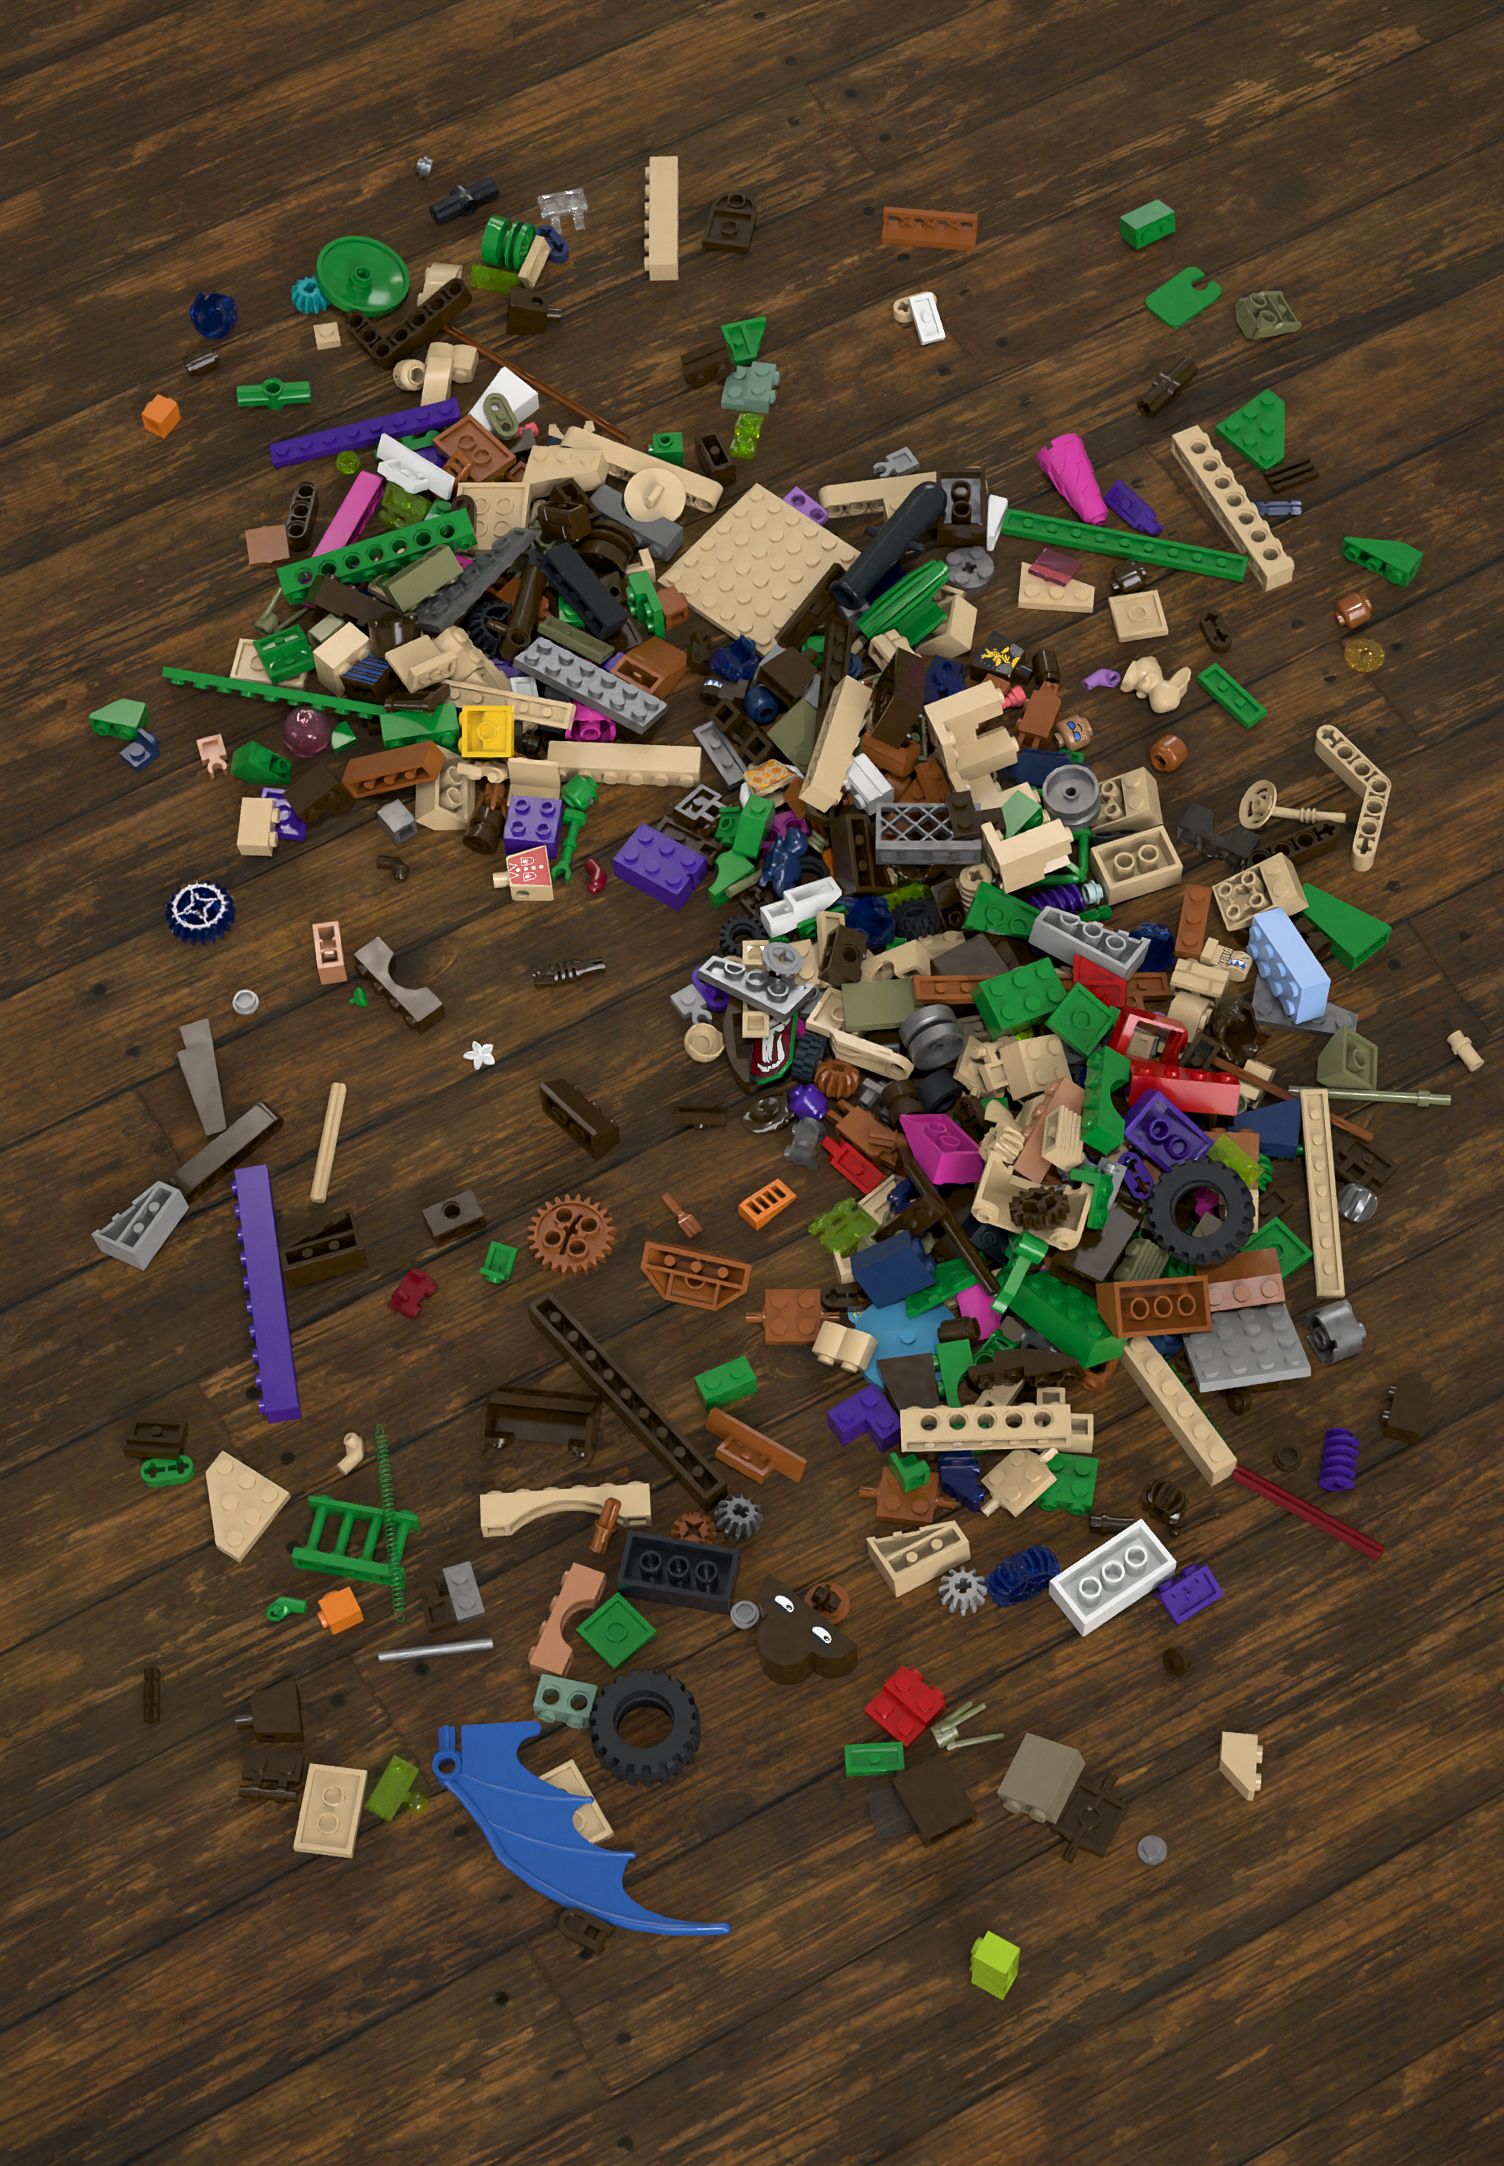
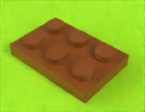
M468 414L432 439L433 446L448 460L457 448H461L476 463L468 477L472 483L490 482L517 463L516 456L471 414ZM459 461L458 464L464 468V465Z

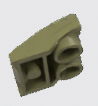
M1262 291L1260 293H1252L1246 298H1239L1235 305L1236 321L1246 338L1258 340L1261 337L1276 336L1300 330L1302 324L1297 321L1285 301L1282 291Z

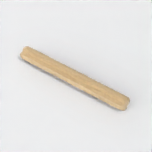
M335 1082L331 1086L310 1195L311 1201L314 1203L322 1204L326 1200L346 1095V1086L343 1083Z

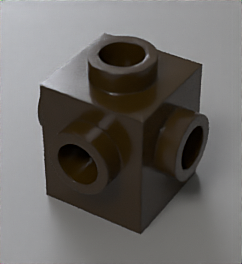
M611 570L597 576L618 603L623 606L622 601L628 599L625 589L628 585L625 579L620 577L619 572Z

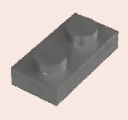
M470 1561L444 1568L443 1572L458 1624L486 1616Z

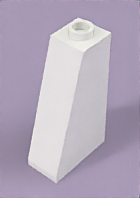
M503 367L469 414L479 421L493 436H496L483 411L485 398L491 393L502 394L507 399L520 424L539 409L538 393L508 368ZM491 406L493 410H499L497 406ZM501 427L503 431H509L507 427Z

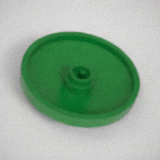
M346 236L331 241L320 252L315 266L316 282L323 295L332 304L347 313L357 310L361 311L366 317H379L389 314L403 303L409 289V273L400 256L387 245L368 237Z

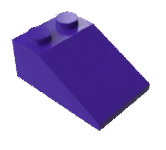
M1147 1088L1123 1117L1125 1120L1124 1140L1165 1173L1170 1171V1166L1176 1162L1180 1165L1185 1163L1187 1158L1193 1157L1194 1160H1200L1201 1157H1206L1216 1145L1207 1134L1164 1095L1154 1089Z

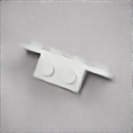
M385 433L381 434L376 456L384 462L379 463L377 472L384 475L388 481L403 487L404 491L416 494L429 489L445 500L450 499L455 477Z

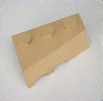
M532 446L522 482L531 483V502H534L535 498L549 496L554 485L573 478L584 492L596 490L605 483L609 468L603 451Z
M955 1520L919 1527V1531L902 1534V1531L894 1532L893 1536L875 1539V1536L866 1538L869 1557L896 1598L971 1559L969 1541Z

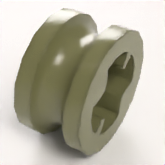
M813 829L811 831L812 835L807 837L808 843L822 854L824 852L823 848L825 846L829 847L830 843Z

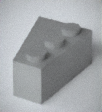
M160 1181L156 1182L132 1201L133 1206L123 1214L117 1213L112 1217L113 1222L101 1231L97 1229L91 1234L102 1252L144 1271L189 1208L180 1190Z

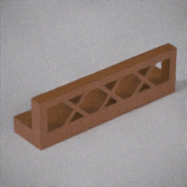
M884 206L881 243L975 252L978 215ZM889 216H898L901 219L889 220ZM922 218L924 222H916L913 219ZM938 220H945V221L948 222V223H947V224H939V223L936 222V221H938ZM970 222L972 227L962 226L960 223Z

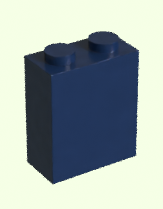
M908 1229L850 1256L852 1275L878 1310L937 1283L935 1271L938 1268L934 1258L931 1255H926L921 1240L918 1237L914 1238Z

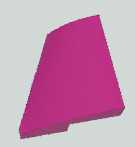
M981 1284L972 1285L956 1294L962 1317H976L980 1325L981 1336L974 1343H970L971 1346L986 1343L989 1336L996 1329L1001 1330L1000 1323L1004 1313L1000 1314L990 1308L994 1298L986 1294Z

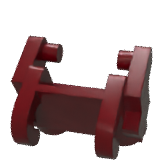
M413 1267L391 1295L392 1299L387 1304V1307L413 1320L422 1308L418 1304L423 1296L429 1298L438 1285L434 1283L435 1280L426 1272L423 1273Z

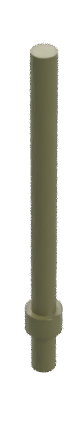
M1290 1085L1288 1087V1091L1299 1096L1300 1090L1327 1089L1328 1098L1416 1103L1417 1106L1429 1107V1104H1451V1095L1430 1094L1429 1091L1418 1090V1093Z

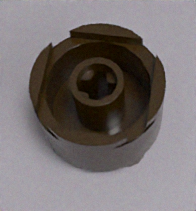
M391 611L383 613L382 618L368 620L371 649L377 658H385L386 652L421 637L416 612L397 616V612Z

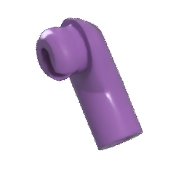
M1100 669L1082 680V685L1086 691H1090L1098 685L1115 687L1120 682L1121 677L1116 671Z

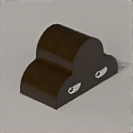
M771 1573L764 1579L759 1590L762 1623L757 1633L760 1665L764 1674L775 1683L795 1685L806 1680L813 1672L829 1679L841 1678L851 1673L858 1666L857 1644Z

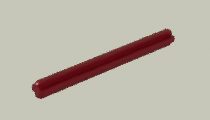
M1237 1465L1231 1478L1375 1560H1379L1383 1555L1385 1546L1246 1467Z

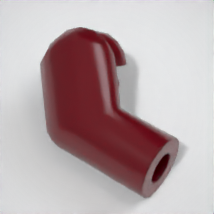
M590 859L584 865L585 869L591 874L587 890L596 895L605 888L607 874L595 859Z

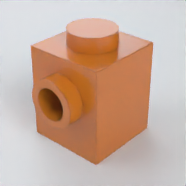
M159 394L146 405L145 410L141 413L145 429L164 439L181 420L178 404L173 399L165 398Z
M350 1587L340 1591H331L318 1601L321 1609L317 1613L323 1628L329 1626L333 1635L364 1621L361 1609Z

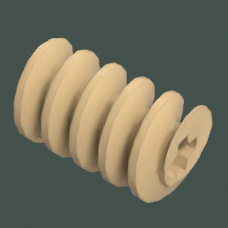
M985 863L968 866L961 871L959 876V895L966 912L969 910L978 884L984 881L992 885V871Z

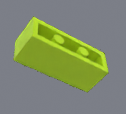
M988 1931L984 1939L979 1937L971 1950V1954H973L970 1960L972 1965L969 1970L972 1972L971 1983L1004 2000L1018 1973L1020 1948Z

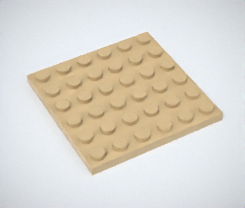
M756 483L657 582L662 589L674 585L679 593H684L689 608L764 659L776 644L781 647L774 637L832 564L839 563L847 570L861 552Z

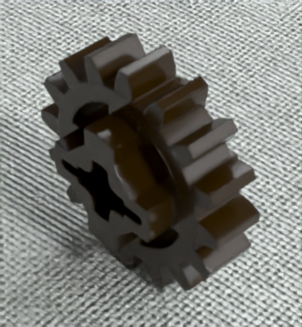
M1044 1186L1039 1188L1031 1187L1027 1193L1020 1191V1197L1013 1196L1012 1202L1009 1203L1011 1221H1015L1016 1226L1024 1225V1229H1028L1031 1226H1034L1035 1230L1039 1228L1048 1229L1052 1223L1059 1225V1219L1066 1220V1214L1070 1213L1068 1195H1063V1190L1055 1191L1054 1187H1050L1048 1190L1044 1189Z

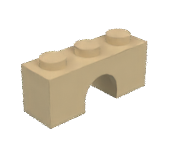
M916 939L862 961L860 967L862 975L858 983L890 980L895 975L900 979L912 978L913 976H931L930 954Z

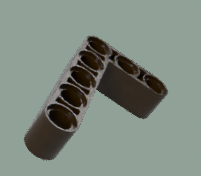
M454 278L444 284L385 335L361 311L350 312L346 316L345 325L357 342L382 369L389 371L393 370L401 360L407 359L466 309L472 302V295L463 280Z

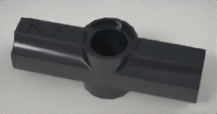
M491 176L468 187L458 185L453 188L449 197L429 206V212L437 225L460 214L469 216L478 209L479 204L499 195V189Z

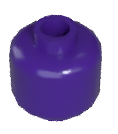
M809 1083L802 1086L798 1084L789 1093L791 1097L788 1105L789 1109L800 1120L809 1117L819 1121L828 1110L826 1107L828 1103L827 1097L815 1085Z

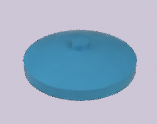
M906 1297L879 1310L873 1303L864 1311L855 1326V1330L870 1334L878 1341L866 1372L860 1371V1373L870 1384L874 1383L878 1390L886 1393L876 1372V1360L925 1353L934 1354L936 1344H941L937 1334L938 1327H940L942 1321L954 1319L955 1316L946 1306L939 1303L910 1319L906 1313ZM935 1370L936 1381L940 1380L938 1370Z

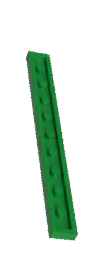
M1008 508L1001 527V534L1239 582L1244 580L1249 560L1248 556Z
M163 667L162 676L169 677L170 683L185 685V681L194 682L193 687L208 690L209 685L217 686L216 691L229 694L232 693V689L241 690L240 696L255 698V693L263 694V700L278 702L279 698L287 699V704L301 707L302 702L311 703L310 708L325 711L326 706L334 707V713L349 715L351 710L358 712V717L373 719V715L379 716L388 713L385 711L384 706Z

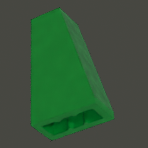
M1308 883L1302 886L1309 907L1291 915V917L1295 921L1306 917L1317 927L1316 932H1323L1332 940L1333 944L1330 952L1350 971H1353L1389 942L1392 928L1388 924Z

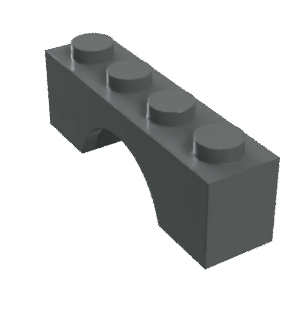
M602 484L590 498L601 513L599 520L615 521L628 528L637 540L636 547L648 548L649 553L655 558L668 562L684 543L683 527L665 517L650 522H641L627 516L624 512L623 494L605 484Z

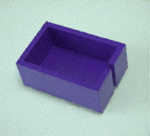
M641 823L613 859L616 877L677 911L682 908L692 895L691 889L695 891L707 876L706 857L644 823Z

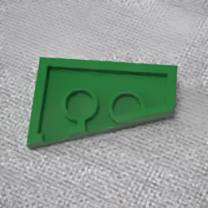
M981 881L977 886L962 929L1029 939L1034 921L1042 911Z
M982 1251L979 1252V1254L981 1255V1257L983 1258V1260H984L985 1263H986V1258H985L983 1252H982ZM963 1257L938 1264V1270L935 1271L937 1283L906 1297V1313L910 1319L979 1282Z

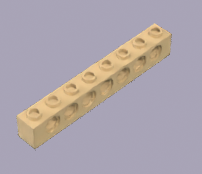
M1196 425L1172 435L1170 451L1240 555L1249 557L1248 567L1264 591H1269L1292 581L1293 570L1295 569L1292 558L1285 554L1279 539L1274 538L1268 523L1259 516L1256 505L1253 502L1251 503L1246 497L1243 486L1238 485L1232 470L1223 463L1220 452L1212 447L1207 433H1203L1200 427Z

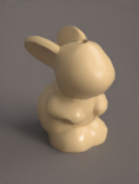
M1153 656L1143 657L1131 663L1124 676L1120 690L1130 692L1135 689L1137 690L1136 696L1142 699L1149 696L1151 708L1155 713L1171 711L1179 705L1181 698L1187 691L1191 670L1188 667H1183L1169 681L1164 680L1157 659Z

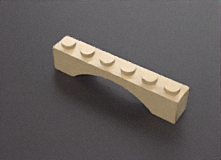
M634 1481L627 1485L617 1486L612 1483H605L599 1487L576 1485L571 1489L548 1487L543 1489V1491H531L529 1489H519L514 1493L491 1491L480 1495L483 1537L512 1535L532 1520L554 1512L586 1511L601 1515L605 1501L609 1497L620 1500L622 1504L616 1523L624 1528L652 1526L649 1483L644 1484L643 1482Z

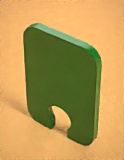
M1188 267L1146 298L1145 306L1168 327L1175 329L1183 326L1221 297L1222 289L1214 281L1209 283L1208 287L1204 290L1194 289L1192 287L1193 282L1200 281L1205 277V273L1196 267Z

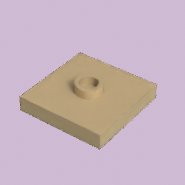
M1157 590L1108 598V605L1119 643L1168 635V627Z

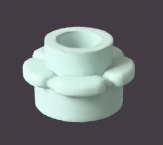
M1093 880L1082 885V895L1087 905L1093 903L1098 905L1100 899L1103 898L1101 885L1095 884Z

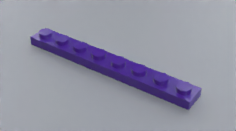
M452 398L270 444L272 463L274 468L278 469L380 443L381 434L384 433L393 439L453 425L461 420L459 403L457 398Z

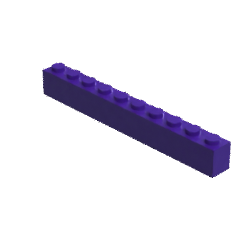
M267 1164L236 1169V1180L231 1181L233 1196H238L239 1202L234 1204L236 1220H241L242 1226L237 1228L239 1244L244 1243L245 1250L240 1252L242 1268L247 1267L248 1274L243 1276L245 1292L250 1291L251 1299L246 1300L248 1316H253L254 1324H249L251 1340H256L257 1348L252 1349L254 1365H259L260 1373H255L257 1389H262L263 1398H258L261 1415L266 1414L269 1424L300 1419L302 1417L282 1264L278 1251L279 1241Z

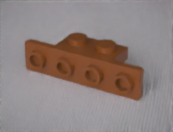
M713 1407L710 1410L705 1428L724 1440L716 1449L715 1458L760 1484L774 1470L797 1483L800 1482L807 1465L806 1459L720 1409Z

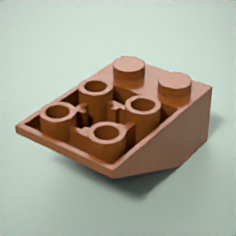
M653 636L624 654L610 673L662 701L690 667L686 666L687 653Z

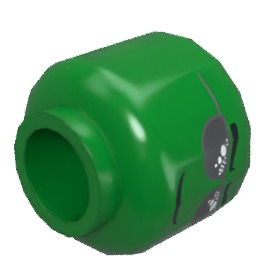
M576 775L562 787L560 799L568 809L585 812L598 800L596 790L599 787L590 776L585 778L581 775Z

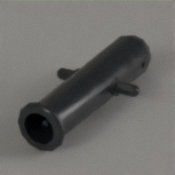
M933 481L920 483L909 493L882 527H865V534L873 537V539L841 578L830 584V593L841 606L848 610L857 611L862 607V600L907 552L923 553L925 551V546L917 541L944 513L947 506V494L939 484Z

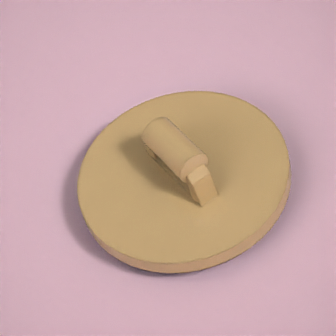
M648 468L638 472L631 478L625 489L624 502L626 510L630 517L636 521L650 522L665 517L675 522L685 507L686 495L683 484L676 475L662 468Z

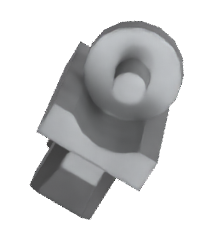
M866 1078L862 1083V1093L858 1100V1106L863 1110L871 1111L876 1104L882 1107L879 1112V1118L891 1125L889 1110L884 1105L881 1092L887 1085L897 1080L892 1079L889 1083L881 1080L877 1084Z

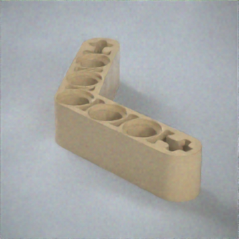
M1323 725L1317 730L1314 745L1316 754L1364 800L1350 857L1351 866L1357 871L1364 872L1369 870L1374 862L1389 799L1391 782L1336 727ZM1361 850H1367L1366 854H1361Z

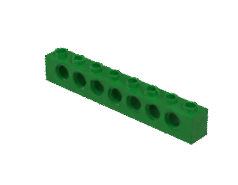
M463 508L276 570L288 604L304 603L316 574L326 576L327 573L335 571L333 575L341 579L340 583L346 586L348 584L354 585L362 581L375 580L383 574L397 573L439 544L448 545L452 552L468 550L473 545L478 544L467 509ZM454 533L450 538H444L446 534ZM430 541L429 544L420 546L422 542ZM406 548V550L403 553H397L398 550ZM377 556H383L379 561H373ZM353 564H359L356 568L350 569ZM306 579H312L308 584H303Z

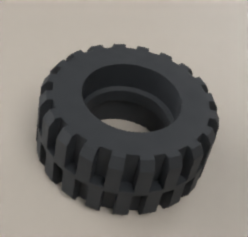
M1192 1157L1185 1159V1163L1180 1165L1177 1162L1170 1166V1171L1167 1173L1162 1172L1158 1176L1159 1182L1157 1185H1152L1150 1189L1151 1198L1147 1200V1221L1154 1238L1171 1257L1176 1260L1179 1259L1187 1265L1199 1264L1201 1267H1208L1210 1263L1216 1262L1218 1265L1225 1262L1224 1259L1230 1255L1233 1258L1239 1253L1237 1250L1240 1246L1246 1245L1249 1240V1232H1253L1255 1225L1253 1222V1218L1256 1216L1253 1197L1246 1183L1233 1168L1227 1167L1224 1162L1219 1160L1215 1162L1207 1157L1194 1160ZM1208 1187L1214 1189L1224 1198L1227 1206V1216L1224 1223L1217 1231L1208 1236L1193 1237L1186 1234L1180 1229L1175 1218V1209L1179 1200L1184 1194L1195 1188Z
M637 1669L631 1670L628 1677L623 1678L621 1674L614 1677V1684L612 1686L605 1684L601 1689V1697H595L592 1703L593 1711L589 1714V1731L593 1751L596 1758H599L600 1765L604 1770H611L612 1777L619 1781L624 1777L628 1785L636 1786L637 1781L644 1782V1787H652V1781L660 1780L662 1785L669 1782L671 1774H674L676 1777L684 1772L683 1766L685 1764L690 1765L694 1760V1752L699 1749L701 1735L698 1706L695 1705L694 1696L691 1691H685V1684L679 1679L673 1682L671 1674L663 1671L660 1676L655 1675V1669H646L643 1674H638ZM642 1707L659 1709L671 1718L672 1731L666 1740L651 1748L632 1747L622 1741L618 1735V1725L629 1712Z

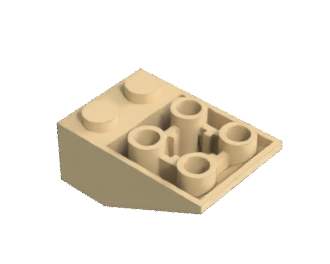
M1145 767L1099 783L1101 812L1097 820L1089 827L1092 833L1122 829H1134L1141 832L1163 824L1157 782Z
M1282 852L1212 886L1228 931L1250 927L1253 915L1282 907L1289 917L1309 907L1294 865Z

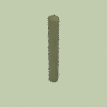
M763 868L725 888L726 895L732 897L759 882L758 880Z

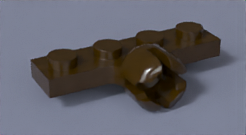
M839 563L832 564L774 637L783 648L794 647L798 651L813 632L817 635H825L826 621L831 614L842 618L835 609L837 601L830 593V584L835 580H839L846 571Z

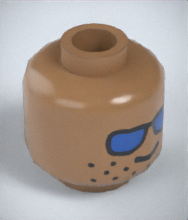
M1072 715L1056 724V733L1053 734V738L1059 748L1063 747L1072 752L1088 745L1093 731L1085 717L1081 718L1078 715Z

